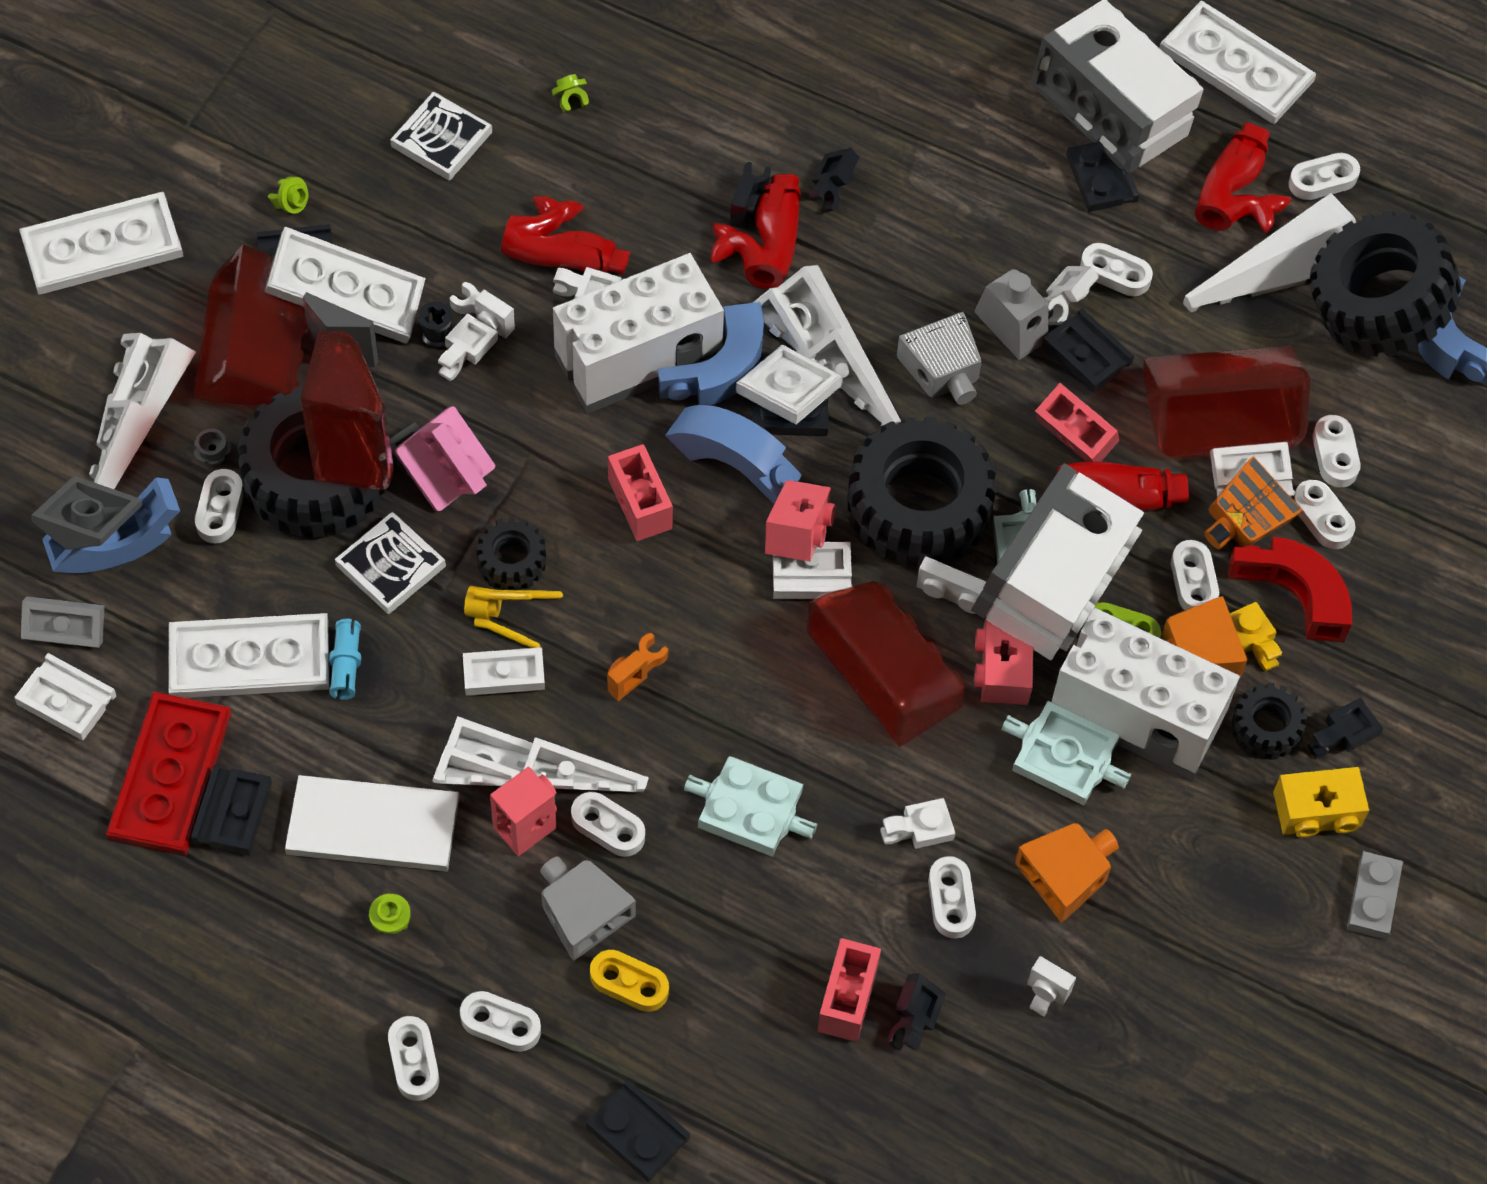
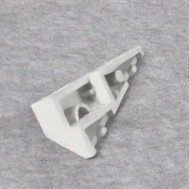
M1332 193L1328 194L1185 295L1184 306L1190 312L1197 311L1199 306L1220 302V305L1230 303L1232 298L1247 294H1251L1254 297L1305 284L1307 279H1310L1311 267L1313 264H1316L1315 257L1320 248H1326L1327 239L1334 232L1336 234L1342 232L1343 225L1350 221L1356 223L1354 216Z
M818 265L802 267L778 288H770L753 302L761 303L763 322L771 328L769 331L772 334L784 339L797 353L842 375V384L839 388L851 396L859 408L867 410L882 423L881 426L891 421H894L896 425L901 422Z
M142 333L123 334L120 344L126 348L123 363L118 362L115 364L113 373L119 378L113 393L107 397L96 446L102 449L99 465L91 466L89 476L94 479L95 483L115 489L195 355L196 351L172 338L151 339Z
M457 716L432 782L502 786L528 766L537 776L541 774L546 776L554 788L644 792L649 778L536 737L534 742L531 743Z

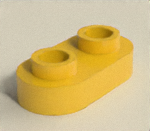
M616 950L602 951L591 962L590 979L593 986L599 992L644 1012L658 1010L666 1003L669 996V982L666 975L659 969ZM607 971H615L618 977L614 980H608L603 975ZM649 987L654 989L656 993L651 997H645L641 994V991Z

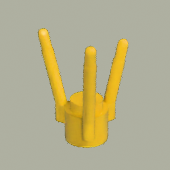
M470 586L465 598L464 614L465 616L475 618L474 627L489 629L530 648H540L538 642L492 622L490 618L499 616L502 600L561 599L563 593L561 591L494 590Z

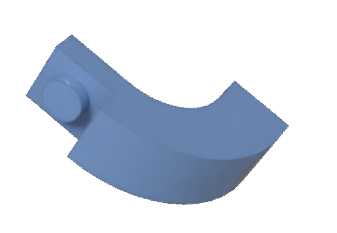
M1459 277V278H1460V281H1461V291H1462V288H1463L1464 283H1465L1466 280L1463 279V278H1461V277ZM1453 318L1444 329L1439 327L1436 330L1438 335L1429 342L1424 340L1418 343L1419 348L1417 349L1420 355L1443 377L1449 380L1454 371L1458 370L1468 379L1487 386V348L1465 336L1457 328Z
M755 302L723 307L725 344L711 359L696 364L658 368L660 399L683 400L691 395H697L699 405L711 406L736 394V382L757 366L761 358L764 327L761 303Z
M709 405L686 407L665 435L690 461L711 458L736 468L773 504H775L786 480L798 482L802 476L782 455L786 447L756 423L723 408Z
M155 478L137 497L142 499V506L101 546L65 549L47 534L42 540L53 572L87 573L105 570L133 561L166 541L172 535L168 523L180 512L169 479Z

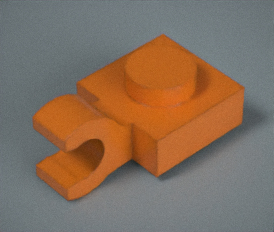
M652 633L646 634L641 638L639 651L636 650L627 658L625 656L620 657L609 668L607 673L608 692L617 701H620L647 679V673L652 668L662 665L667 660L668 648L666 646L656 653L647 650L655 643V636Z

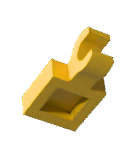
M1254 602L1230 613L1244 653L1251 650L1264 671L1279 666L1276 658L1282 656V651L1274 641L1277 631L1258 603Z

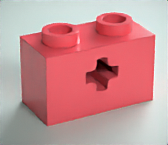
M1061 383L1035 410L1037 421L1085 462H1101L1119 442L1118 431Z
M644 444L608 456V480L636 541L671 530L673 506Z
M786 480L766 521L765 554L811 561L816 548H822L824 545L826 527H832L834 523L836 504L831 503V487Z
M985 619L984 628L977 629L975 637V652H982V664L976 663L974 673V687H981V702L1028 705L1033 688V647L1009 635Z
M529 766L490 794L493 828L518 857L556 829V790L546 776L543 774L537 776Z
M843 938L840 939L820 1011L817 1032L858 1042L879 964L881 948Z

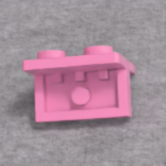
M455 407L445 409L394 449L395 455L435 511L443 510L462 494L478 493L487 486L483 477L495 468L494 462Z

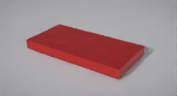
M153 691L106 832L108 840L187 856L196 819L232 712L230 707Z

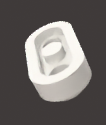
M1335 153L1299 163L1291 172L1288 183L1289 189L1296 197L1304 200H1312L1327 196L1330 193L1335 194L1349 190L1357 182L1360 165L1354 157L1345 153ZM1336 174L1342 175L1343 177L1339 178L1336 176Z
M1104 243L1091 244L1082 254L1080 266L1093 267L1099 277L1095 282L1128 296H1139L1149 289L1153 272L1146 261ZM1098 264L1103 266L1104 268H1099L1094 265ZM1127 279H1134L1137 282H1132Z
M1337 415L1324 416L1317 422L1312 436L1320 474L1325 482L1334 487H1347L1356 480L1360 470V459L1350 423L1343 417ZM1329 429L1336 430V431H1338L1339 433H1338V434L1332 433V432L1329 431ZM1336 461H1343L1347 466H1340Z
M219 469L210 473L204 481L195 515V525L198 535L206 542H224L235 531L244 496L242 480L236 472L229 469ZM222 491H230V492H231V493H230L229 495H227V496H220V495H219V493L222 492ZM213 524H221V525H222V526H221L220 528H218V529H211V528H210Z
M1307 480L1299 484L1293 500L1302 509L1298 516L1321 545L1327 548L1341 549L1347 546L1355 532V522L1331 489L1321 481ZM1309 494H1314L1318 496L1319 499H1313L1309 496ZM1331 523H1339L1342 528H1335Z
M1186 540L1179 543L1175 547L1171 558V568L1178 601L1186 611L1219 597V588L1209 549L1203 543L1195 540ZM1190 561L1193 562L1196 566L1188 567L1184 564V562ZM1199 595L1203 598V601L1194 600L1191 596Z
M596 792L581 794L574 800L571 807V819L577 831L618 856H632L642 849L645 843V827L641 819ZM589 813H595L599 816L595 821H588L584 817ZM621 834H628L632 839L628 842H622L618 837Z
M950 856L943 857L934 862L928 878L933 920L936 929L942 935L948 938H961L972 930L976 917L970 871L962 860ZM946 877L952 878L956 884L947 886L943 884L942 879ZM956 915L961 919V922L952 924L947 920V917Z
M484 991L470 994L461 1004V1023L468 1033L518 1052L531 1049L540 1039V1019L528 1007ZM479 1012H485L489 1015V1018L484 1022H478L474 1019L475 1015ZM517 1027H524L528 1030L526 1035L522 1037L515 1036L512 1033Z
M414 1016L402 1017L392 1024L388 1032V1042L398 1089L403 1096L410 1100H425L431 1097L439 1086V1073L430 1031L427 1024L420 1018ZM407 1037H414L418 1040L412 1047L403 1045V1041ZM415 1076L426 1078L424 1084L420 1086L411 1084V1080Z

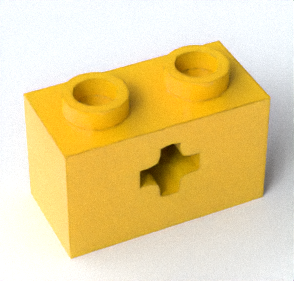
M1359 767L1280 775L1273 791L1283 835L1296 834L1297 837H1310L1318 834L1320 831L1335 830L1337 833H1349L1362 826L1369 812Z

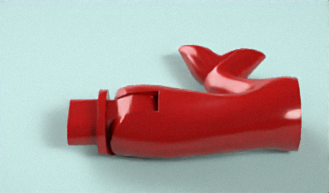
M1244 123L1241 131L1234 133L1232 140L1213 164L1203 184L1195 209V217L1201 225L1213 230L1225 231L1238 219L1249 215L1254 217L1264 233L1267 234L1271 231L1274 225V215L1283 211L1290 204L1291 197L1281 195H1265L1261 197L1255 195H1232L1236 191L1250 185L1262 171L1268 151L1267 141L1270 136L1268 130L1252 123Z
M794 174L773 175L770 184L766 185L763 189V194L756 206L755 221L764 247H761L749 234L737 231L726 224L714 223L713 233L717 241L711 252L712 263H717L738 252L743 259L745 278L750 284L762 289L776 288L783 284L793 260L797 240L799 200L801 196V191L798 187V176Z
M548 196L533 197V202L540 215H511L509 217L501 244V253L505 256L537 266L571 268L584 272L586 267L598 271L602 269V272L608 273V271L621 275L625 273L631 252L616 248V242L610 239L606 240L600 235L587 231H567L549 235L558 229L562 223L572 220L584 209V206L578 202L571 200L558 202Z
M1099 461L1067 464L1077 471L1076 474L1080 472L1141 511L1171 508L1172 503H1188L1189 491L1186 474H1171L1170 469H1164L1162 473L1161 470L1151 467Z

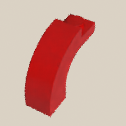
M1274 536L1268 550L1253 545L1234 547L1228 565V579L1271 582L1287 588L1299 599L1303 606L1306 640L1345 642L1352 626L1351 600L1341 575L1325 557L1302 543Z

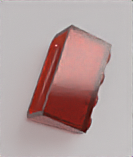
M243 244L214 275L208 292L194 385L195 398L217 404L260 406L265 403L268 406L272 403L271 397L281 392L284 396L293 393V388L299 387V381L296 380L297 369L304 355V351L300 346L302 336L307 328L306 317H304L305 310L301 305L264 292L275 256Z
M319 330L300 398L314 479L316 481L373 490L386 489L390 486L394 469L384 402L361 348L353 337L343 331L326 332Z
M1291 346L1144 357L1143 378L1155 438L1161 451L1168 456L1210 454L1213 448L1288 442L1289 448L1299 444L1307 434L1310 377Z
M869 581L822 594L809 603L806 632L899 748L963 707V691L966 689L964 680L957 671L949 670L942 661V656L937 646L931 641L926 642L918 632V626L913 617L899 609L895 604L892 592L885 584L879 585L875 581Z

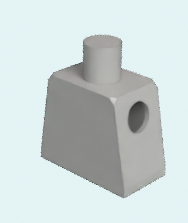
M1012 269L985 287L976 306L975 313L1014 356L1021 360L1041 347L1043 337L1048 334V304L1031 285L1030 278L1026 274Z
M556 856L546 862L540 870V873L550 884L541 892L543 909L573 961L636 916L635 899L589 860L581 862L570 870L561 858Z

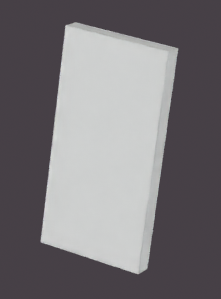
M1202 0L1160 43L1159 47L1160 50L1169 55L1174 61L1273 125L1306 91L1316 77L1315 72Z
M164 192L19 229L38 295L183 257L182 248Z
M284 227L264 292L303 307V296L306 292L372 320L375 333L407 344L411 336L426 278Z
M327 613L169 622V695L195 698L330 689Z
M298 775L285 846L286 855L448 872L459 792Z

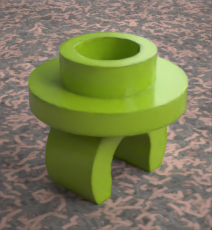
M573 74L556 81L558 87L551 91L553 96L562 95L560 107L564 113L571 110L568 102L570 96H576L580 100L582 107L588 105V95L581 89V87L587 85L585 79H578L577 75Z
M288 177L279 180L278 194L270 193L267 196L275 208L283 209L287 213L296 214L301 212L308 201L306 183L299 177Z
M391 893L381 895L370 906V922L379 933H398L408 927L411 918L410 906L400 895Z

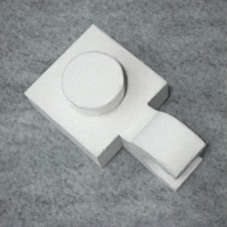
M1067 266L1048 287L1046 292L1049 296L1044 299L1048 304V311L1052 308L1054 310L1053 316L1048 320L1049 325L1062 324L1067 320L1069 303L1078 302L1087 296L1089 288L1099 278L1092 266Z
M586 267L583 276L573 273L568 269L558 268L553 280L555 282L553 293L564 297L575 295L576 299L621 281L622 278Z
M464 282L462 284V293L469 298L460 300L454 295L450 297V306L455 312L460 314L475 313L476 319L498 331V334L505 339L515 329L514 308L486 290L480 293L472 284Z
M467 313L445 337V347L449 349L438 360V363L443 365L438 374L452 381L460 372L466 359L476 365L497 342L498 331Z
M944 798L905 806V817L892 816L883 819L884 827L880 829L884 844H893L912 838L915 849L952 841L956 834Z
M1040 956L1032 967L1027 982L1036 994L1030 1009L1044 1017L1051 1002L1056 1001L1063 1006L1072 992L1076 977Z

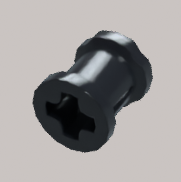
M433 301L427 303L419 311L418 319L422 327L420 337L426 347L441 350L446 348L445 337L453 330L451 325L452 312L442 302ZM430 312L432 314V320H429Z

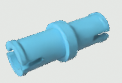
M341 619L336 622L335 646L329 657V663L333 666L329 693L332 697L336 698L340 689V700H348L355 696L356 669L361 665V654L358 652L361 624L355 620L353 622V629H351L352 619Z

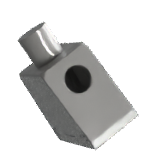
M964 312L899 336L897 350L899 361L930 397L936 398L951 392L956 403L959 405L966 404L976 397L977 392L972 383L979 379L981 357Z

